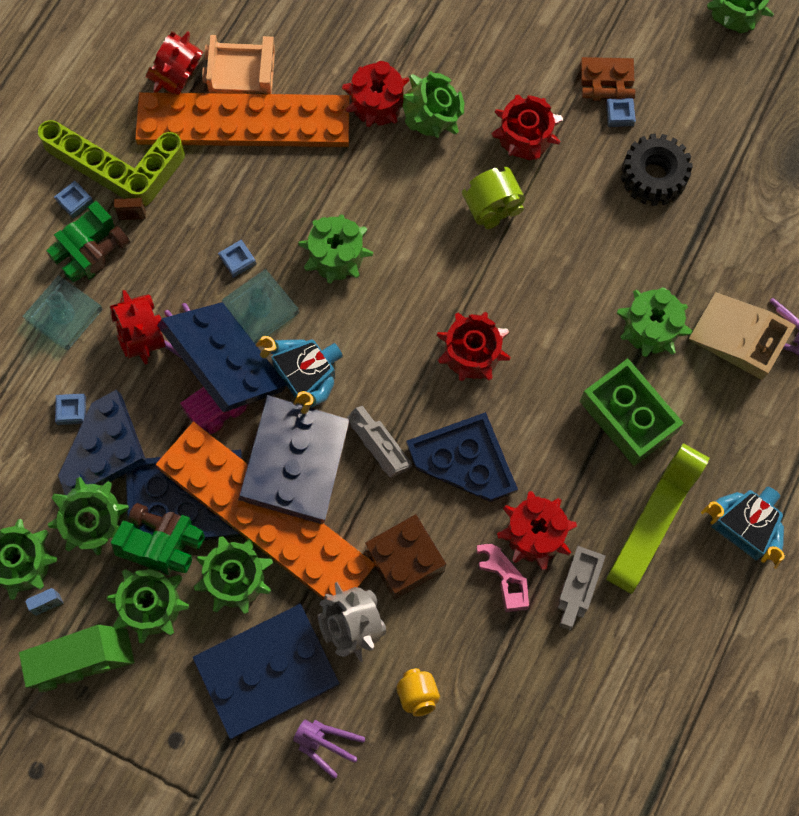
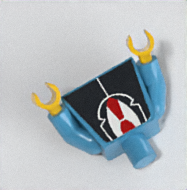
M269 336L261 337L256 344V347L262 346L265 348L261 351L260 356L267 358L270 353L274 354L271 356L273 367L295 397L293 405L297 403L303 405L301 413L306 414L310 407L327 401L335 384V370L331 364L343 357L342 352L335 343L321 351L313 339L308 341L304 339L273 340Z
M766 487L760 495L751 490L745 494L736 492L718 498L715 502H710L701 511L702 515L708 513L712 516L713 520L710 523L713 529L753 559L758 560L764 555L761 562L765 563L767 559L773 561L774 569H777L783 561L784 526L780 522L783 514L774 507L781 497L775 489Z

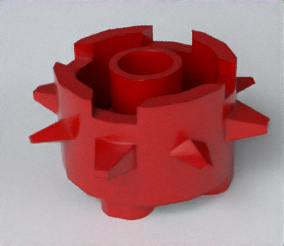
M171 31L158 50L153 62L154 65L149 67L145 78L155 83L154 93L163 88L171 94L179 95L184 89L189 76L195 71L203 51L189 42V31L182 37Z
M378 61L377 63L359 67L358 71L353 74L351 83L343 84L342 89L351 95L352 103L345 110L346 112L354 111L355 115L363 122L366 120L367 127H371L374 123H377L378 126L391 122L395 124L398 122L397 118L403 107L404 86L410 80L408 77L402 78L400 73L385 61Z
M518 94L506 105L504 110L495 109L494 111L501 119V125L491 133L492 138L500 139L501 146L508 151L509 156L513 155L529 161L540 159V155L545 152L550 143L559 145L561 142L553 134L554 127L563 121V118L551 112V106L546 102L545 98L541 99L530 95L523 99Z
M122 290L120 303L110 306L112 323L115 322L118 332L116 337L124 355L128 356V359L139 356L146 365L150 357L149 352L166 347L164 337L157 326L161 317L159 314L154 316L152 311L154 310V304L150 294L131 299L126 290Z
M458 312L455 314V322H453L448 332H438L436 335L446 343L445 352L438 359L439 364H447L450 369L459 374L460 381H464L465 378L482 379L484 377L488 381L492 380V371L498 362L510 361L511 357L501 350L503 339L509 334L508 329H497L494 321L488 318L487 312H484L482 315L471 314L467 318ZM472 345H476V346H477L476 349H473V348H471V347H472Z
M529 491L527 499L516 508L504 506L503 509L509 516L510 521L506 529L497 533V537L510 542L509 545L514 551L512 559L514 563L521 559L529 562L536 561L541 570L547 569L548 559H551L557 552L570 555L571 551L564 541L568 532L577 527V523L568 520L564 511L560 508L562 501L560 498L550 501L546 498L536 497L533 491ZM533 527H541L542 532L533 533Z

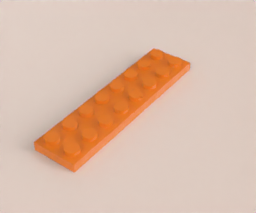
M139 92L136 142L137 145H153L162 134L173 132L180 137L182 145L349 147L350 112H346L345 109L350 105V95L180 93L178 95L175 93Z
M194 421L156 463L158 470L244 538L254 542L253 545L323 600L325 599V594L336 595L335 582H338L343 592L353 587L358 588L375 567L374 562L324 523L322 525L239 501L238 498L248 464Z

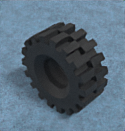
M650 134L648 140L645 136L640 137L638 143L635 141L631 145L630 150L628 149L621 169L622 182L626 181L624 185L626 191L632 190V198L636 199L639 196L642 198L640 203L646 204L647 200L652 201L651 206H657L659 201H662V205H666L670 199L675 201L678 199L679 194L683 193L691 176L693 166L692 163H689L691 159L690 153L684 154L686 147L683 144L677 146L678 140L673 137L669 141L666 140L667 135L661 134L660 138H656V134ZM650 164L659 165L665 169L666 175L663 178H654L646 172V167Z

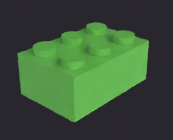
M628 358L584 390L580 399L583 407L633 466L637 465L675 436L684 424Z

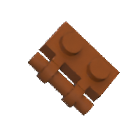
M581 58V85L591 86V88H582V98H592V101H601V99H635V89L625 88V86L633 87L635 81L634 58ZM601 86H615V88H602Z

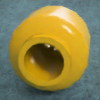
M417 668L406 671L403 674V678L397 683L396 690L405 712L419 717L427 715L436 709L435 705L439 702L440 694L431 673L420 671Z

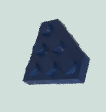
M115 390L91 403L58 475L65 495L75 488L76 478L81 477L85 484L104 485L106 482H111L147 463L122 394L119 391Z
M486 412L406 441V446L416 470L489 502L517 493L518 491Z

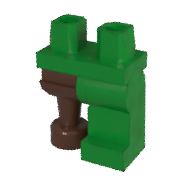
M97 201L88 206L89 211L78 220L68 224L62 231L59 230L55 233L56 242L46 250L48 256L56 265L67 257L71 260L62 270L72 283L84 276L88 280L92 279L96 272L104 268L105 257L117 246L123 249L130 244L127 235L119 226H114L112 217ZM110 235V238L97 245L98 242Z
M136 503L129 513L128 522L122 521L111 541L115 556L155 570H161L162 573L170 575L172 570L187 573L191 566L192 556L182 551L185 545L199 549L205 538L204 532L191 524L190 517L174 514V512H168L161 517L148 513L147 506ZM146 525L154 529V532L151 535L136 528Z

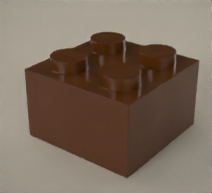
M417 514L365 542V551L371 561L374 562L376 570L394 600L445 571L446 563Z

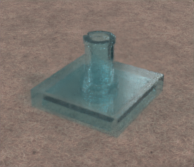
M266 269L221 300L255 344H257L261 337L268 336L299 314V308Z
M58 275L22 317L26 322L68 351L103 308L96 301Z

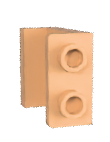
M210 35V44L205 45V60H208V65L203 67L202 80L203 83H207L209 93L272 94L275 62L274 37L263 36L262 45L218 43L216 35Z

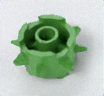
M713 0L707 4V8L713 10L712 16L715 21L738 33L754 30L755 25L761 20L763 15L770 17L774 15L766 7L769 0Z
M431 71L423 79L414 74L410 75L409 79L412 88L403 95L405 123L409 129L417 130L426 136H435L436 138H439L440 133L444 130L456 135L459 132L456 121L464 114L465 103L461 91L457 93L455 88L449 84L452 80L443 74Z
M342 214L339 217H322L319 220L315 219L312 221L313 228L310 231L308 240L299 241L298 243L299 246L309 250V260L305 264L304 269L306 271L317 270L319 275L327 278V283L329 284L333 280H343L347 275L358 278L360 276L358 269L363 258L373 256V252L364 248L362 238L366 234L367 228L359 227L354 221L345 219Z
M663 287L658 290L646 291L642 294L638 290H634L635 300L631 307L617 310V314L625 320V332L620 336L621 339H628L637 349L640 347L644 357H647L651 351L652 353H659L667 350L672 355L675 354L674 343L677 337L691 335L692 330L685 325L687 304H682L669 290Z
M81 477L76 478L75 488L67 495L54 494L52 496V499L60 509L57 518L48 523V527L58 529L64 540L67 539L65 550L71 551L76 546H79L78 548L92 549L96 555H100L102 545L110 537L113 538L119 528L117 525L119 517L122 513L129 510V506L118 504L115 496L110 492L112 483L108 481L104 485L85 484ZM90 512V514H93V520H88V516L83 517L84 513Z
M18 519L15 526L0 530V585L8 590L10 600H14L18 592L30 590L33 587L40 590L43 589V581L47 575L49 565L57 562V557L49 555L44 545L49 535L48 531L43 530L32 534L24 528L22 519ZM17 555H20L19 561L13 564L12 560L17 559Z
M223 536L219 537L218 548H214L207 557L198 556L196 559L203 566V579L194 586L195 591H208L214 599L213 611L216 613L223 606L239 607L244 614L249 613L250 602L254 601L260 593L269 594L271 592V589L264 583V571L273 564L272 559L258 558L255 551H253L254 542L250 539L244 544L236 542L229 544ZM238 570L240 576L230 580L228 574H234Z
M152 568L138 570L134 572L135 574L126 569L122 571L125 582L122 581L116 594L107 596L108 601L116 604V609L120 614L113 625L115 630L130 626L137 632L139 643H144L147 636L165 632L170 636L173 635L172 625L176 621L179 611L189 609V604L181 601L176 591L183 578L180 575L166 578L158 570ZM149 597H151L154 603L145 608L143 602H148Z

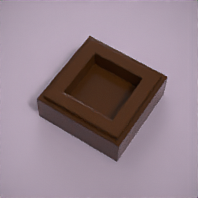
M142 198L114 199V209L119 220L146 218V209Z

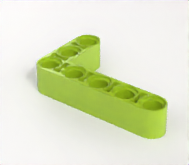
M45 121L38 128L40 140L49 154L124 199L142 198L144 206L149 205L185 158L181 139L173 132L162 134L138 165L133 168L56 121ZM171 147L176 148L173 151H166ZM94 162H100L98 165H92ZM153 168H160L158 171H151ZM116 175H122L118 179H113ZM138 188H145L143 191L134 192Z
M684 443L681 445L664 471L606 578L607 581L633 594L684 498L699 479L710 457Z

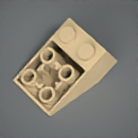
M715 292L688 340L763 380L770 372L796 325L768 310Z

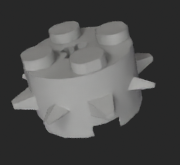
M335 582L336 595L325 594V599L320 602V605L323 606V612L318 614L320 630L327 643L332 641L338 648L335 652L337 655L345 657L355 652L360 662H362V649L373 651V644L379 642L380 637L386 634V626L380 619L376 608L377 598L371 590L364 591L357 587L343 592L338 582Z

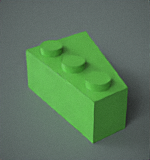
M95 625L19 652L25 687L38 688L39 692L54 690L57 688V684L78 682L90 675L135 664L128 630L124 628L115 630L114 627Z

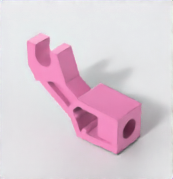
M493 544L477 545V554L486 553L489 556L488 561L479 562V569L497 573L502 579L500 587L505 612L527 610L529 607L527 578H524L501 552V548ZM507 582L519 584L521 592L509 594Z

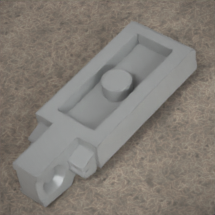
M363 406L356 407L347 416L352 429L357 432L365 447L371 451L382 470L390 478L407 472L412 467L410 460L381 421L375 422Z
M577 546L558 601L560 602L558 609L564 611L559 627L571 630L576 616L584 617L585 612L589 608L605 555Z

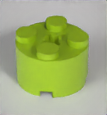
M504 167L505 171L499 172L497 168L485 171L469 182L471 187L468 191L465 188L462 190V196L476 223L484 225L485 229L494 228L500 223V220L508 216H517L524 210L522 204L525 201V196L511 169L508 167Z

